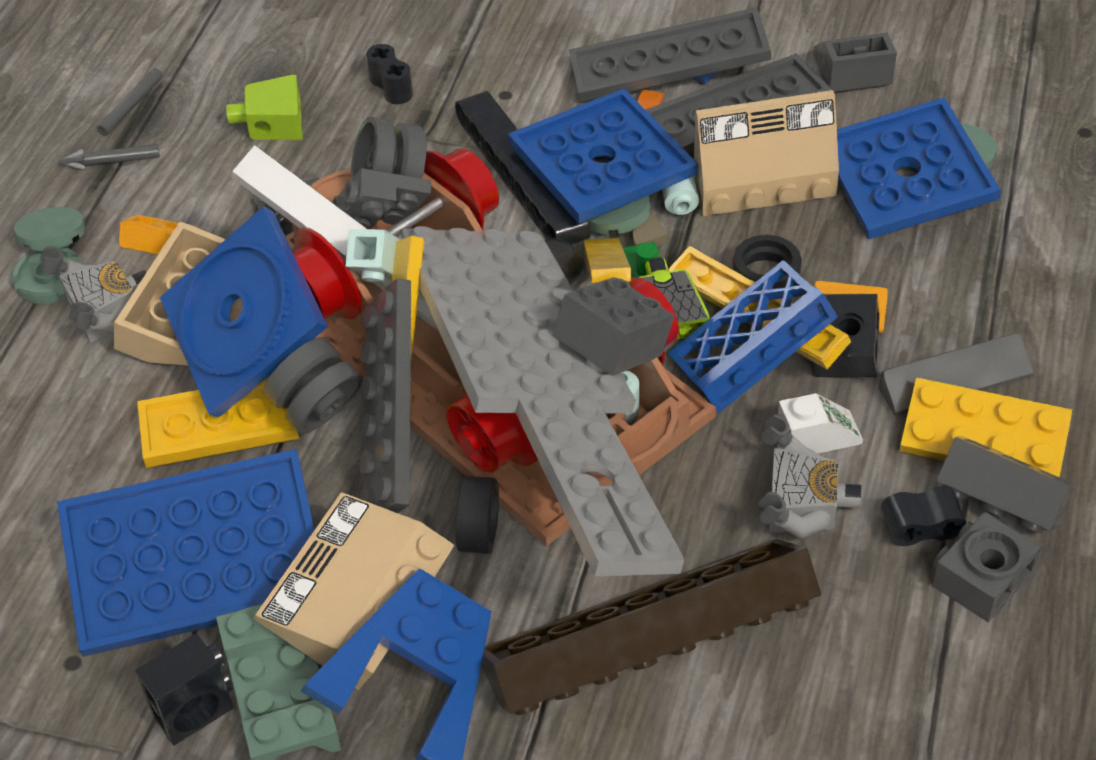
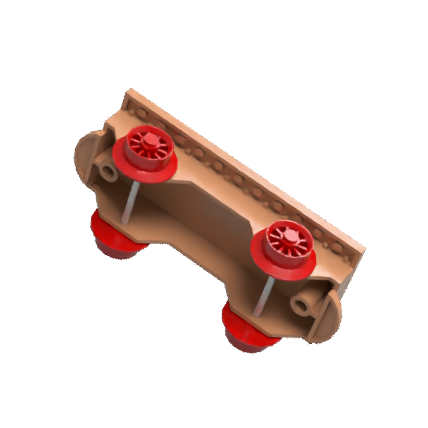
M465 148L456 149L446 156L436 151H426L422 179L431 180V194L411 215L395 225L386 224L379 220L372 228L374 230H386L398 239L401 228L414 229L417 226H425L433 230L463 228L468 231L485 232L483 230L484 217L494 211L499 204L497 185L483 161ZM351 169L330 174L317 180L310 187L332 203L333 198L338 196L345 188L347 181L351 180ZM292 223L293 232L285 237L328 326L315 338L325 336L340 353L338 363L348 361L364 380L365 363L362 362L361 354L363 345L366 342V328L362 325L363 311L383 290L372 282L361 280V275L345 267L346 262L321 234L311 228H299ZM631 278V281H629L631 288L645 297L657 300L662 308L675 315L671 304L658 288L643 278ZM416 315L411 359L410 428L465 476L496 478L499 485V506L545 546H548L571 527L517 414L476 413L440 332ZM676 315L664 348L678 337L679 326ZM664 349L660 357L627 370L635 374L639 380V413L631 424L626 423V414L605 413L639 475L716 417V407L663 367L665 360ZM597 472L588 473V475L595 477L599 481V486L613 484L603 474Z

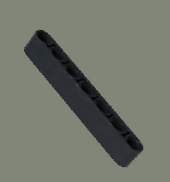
M484 91L456 101L455 110L460 124L553 249L558 251L589 239L590 228L588 222L585 221L578 224L508 144V133L518 129L488 91Z

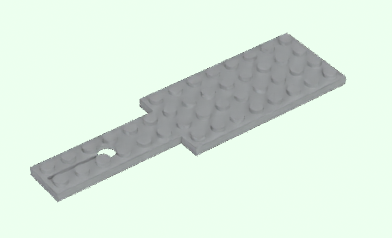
M417 226L414 229L401 228L400 240L411 235L424 238L419 288L475 412L517 414L593 575L680 574L685 559L605 414H632L636 402L635 397L621 373L614 376L610 375L552 336L564 295L573 292V289L542 235L532 231L503 233L495 229L479 232L468 231L463 228L433 230L425 226ZM597 472L603 474L613 484L599 486V481L595 477L588 475V473Z

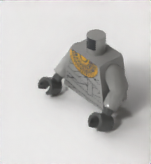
M52 246L45 247L40 256V260L43 262L42 269L47 275H55L60 271L61 275H59L66 299L71 307L69 319L76 321V327L85 332L90 343L109 333H114L115 320L145 276L146 271L142 270L126 277L119 264L115 261L99 265H84L69 259L62 261L64 254L61 250Z
M775 414L765 421L767 428L761 434L762 441L767 445L778 443V447L774 448L771 492L766 493L758 502V506L764 509L760 513V520L762 523L769 525L770 533L789 532L797 538L803 539L822 530L833 528L837 507L860 508L861 485L838 483V463L834 459L824 458L805 447L792 434H788L789 424L783 416Z

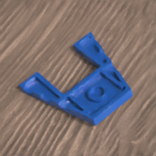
M419 568L302 687L301 692L339 714L344 709L375 649L380 643L451 686L415 759L462 760L492 611Z

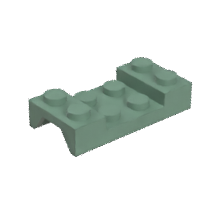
M263 604L217 616L216 619L229 665L251 760H275L279 755L310 746H316L330 752L340 751L341 746L331 709L301 692L302 687L319 670L317 662L253 619Z

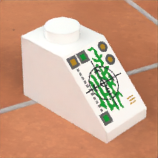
M817 393L779 401L778 415L783 416L789 424L788 434H792L805 447L817 454L862 444L863 438L850 410Z

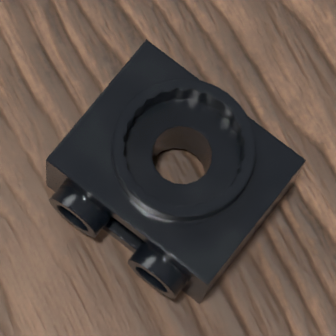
M824 294L838 316L830 325L848 335L854 336H849L851 343L828 369L807 358L808 363L814 364L816 377H877L880 327L878 294Z
M197 633L135 670L151 714L173 746L233 709L228 693L233 689V686L222 669L226 666L224 658L214 644L207 647Z

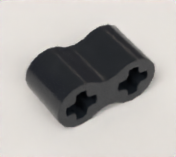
M377 44L367 50L366 57L371 83L384 90V97L391 104H404L410 101L413 97V88L409 65L396 58L395 50L390 45Z
M947 486L935 487L922 493H895L887 497L881 504V511L892 542L898 546H910L927 539H953L959 535L961 529L967 523L955 491Z

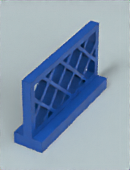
M783 260L669 351L668 355L720 413L837 319L838 316L825 295L816 286L812 287ZM785 275L788 277L785 288L772 289L773 285ZM802 296L791 305L793 297ZM782 299L780 308L767 310L769 300ZM759 302L756 311L743 313L744 308L750 303ZM772 320L769 324L762 328L763 321ZM753 322L751 332L738 333L741 323ZM729 325L727 335L714 336L715 331L720 327ZM744 343L732 353L734 344ZM723 346L721 356L708 357L711 347ZM700 348L698 358L682 359L693 349ZM714 367L703 376L705 368Z

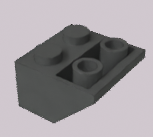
M888 33L823 41L813 47V54L825 83L834 92L893 84L897 52Z

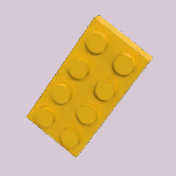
M269 376L220 417L209 415L199 390L137 401L142 454L146 468L299 439L298 431L285 418L288 408L278 410L263 394V388Z
M916 377L900 452L945 461L955 436H964L1060 477L1072 409Z

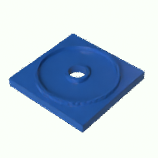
M625 88L508 133V144L578 224L698 174V164ZM597 156H607L612 161L597 163L592 161V159Z
M945 97L837 129L838 184L868 239L1000 199L1001 189ZM901 167H913L919 173L911 177H903L895 171Z
M264 206L160 297L209 415L216 417L222 416L270 376L292 352L313 340L328 327L274 212ZM238 298H241L242 311L239 317L231 322V306Z

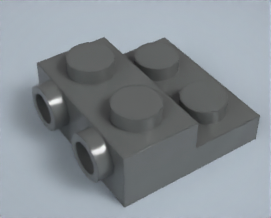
M360 168L355 176L347 181L345 188L340 194L333 198L332 203L366 229H372L379 220L386 224L395 225L411 215L431 194V180Z

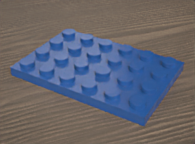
M297 449L57 501L81 655L84 657L218 626L217 616L263 604L314 532Z

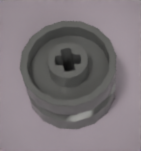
M367 117L358 131L351 161V179L360 168L422 179L426 161V139L422 127L408 123H398L394 127L390 120Z
M325 336L317 337L292 352L273 371L263 388V394L278 410L288 408L285 418L300 434L310 433L333 418L353 398L362 384L363 377L348 361L338 363L340 353Z

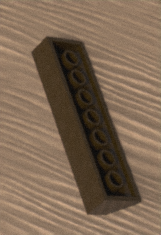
M774 539L485 646L481 666L499 705L509 714L514 712L515 715H523L535 711L540 707L539 702L554 697L556 700L570 698L579 693L578 687L594 682L595 685H601L614 681L619 677L618 672L633 667L634 670H641L651 667L658 662L657 657L672 653V655L688 653L696 648L695 643L707 638L713 641L727 638L734 634V628L744 624H748V626L764 624L772 619L771 614L785 609L786 612L803 609L809 605L808 600L821 596V591L808 548Z

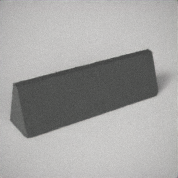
M1013 333L886 369L881 373L879 390L894 415L897 416L909 411L916 377L984 391L1032 377L1034 372L1019 333Z

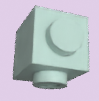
M349 229L345 267L361 275V280L383 283L384 277L392 278L396 241L400 239L386 230Z

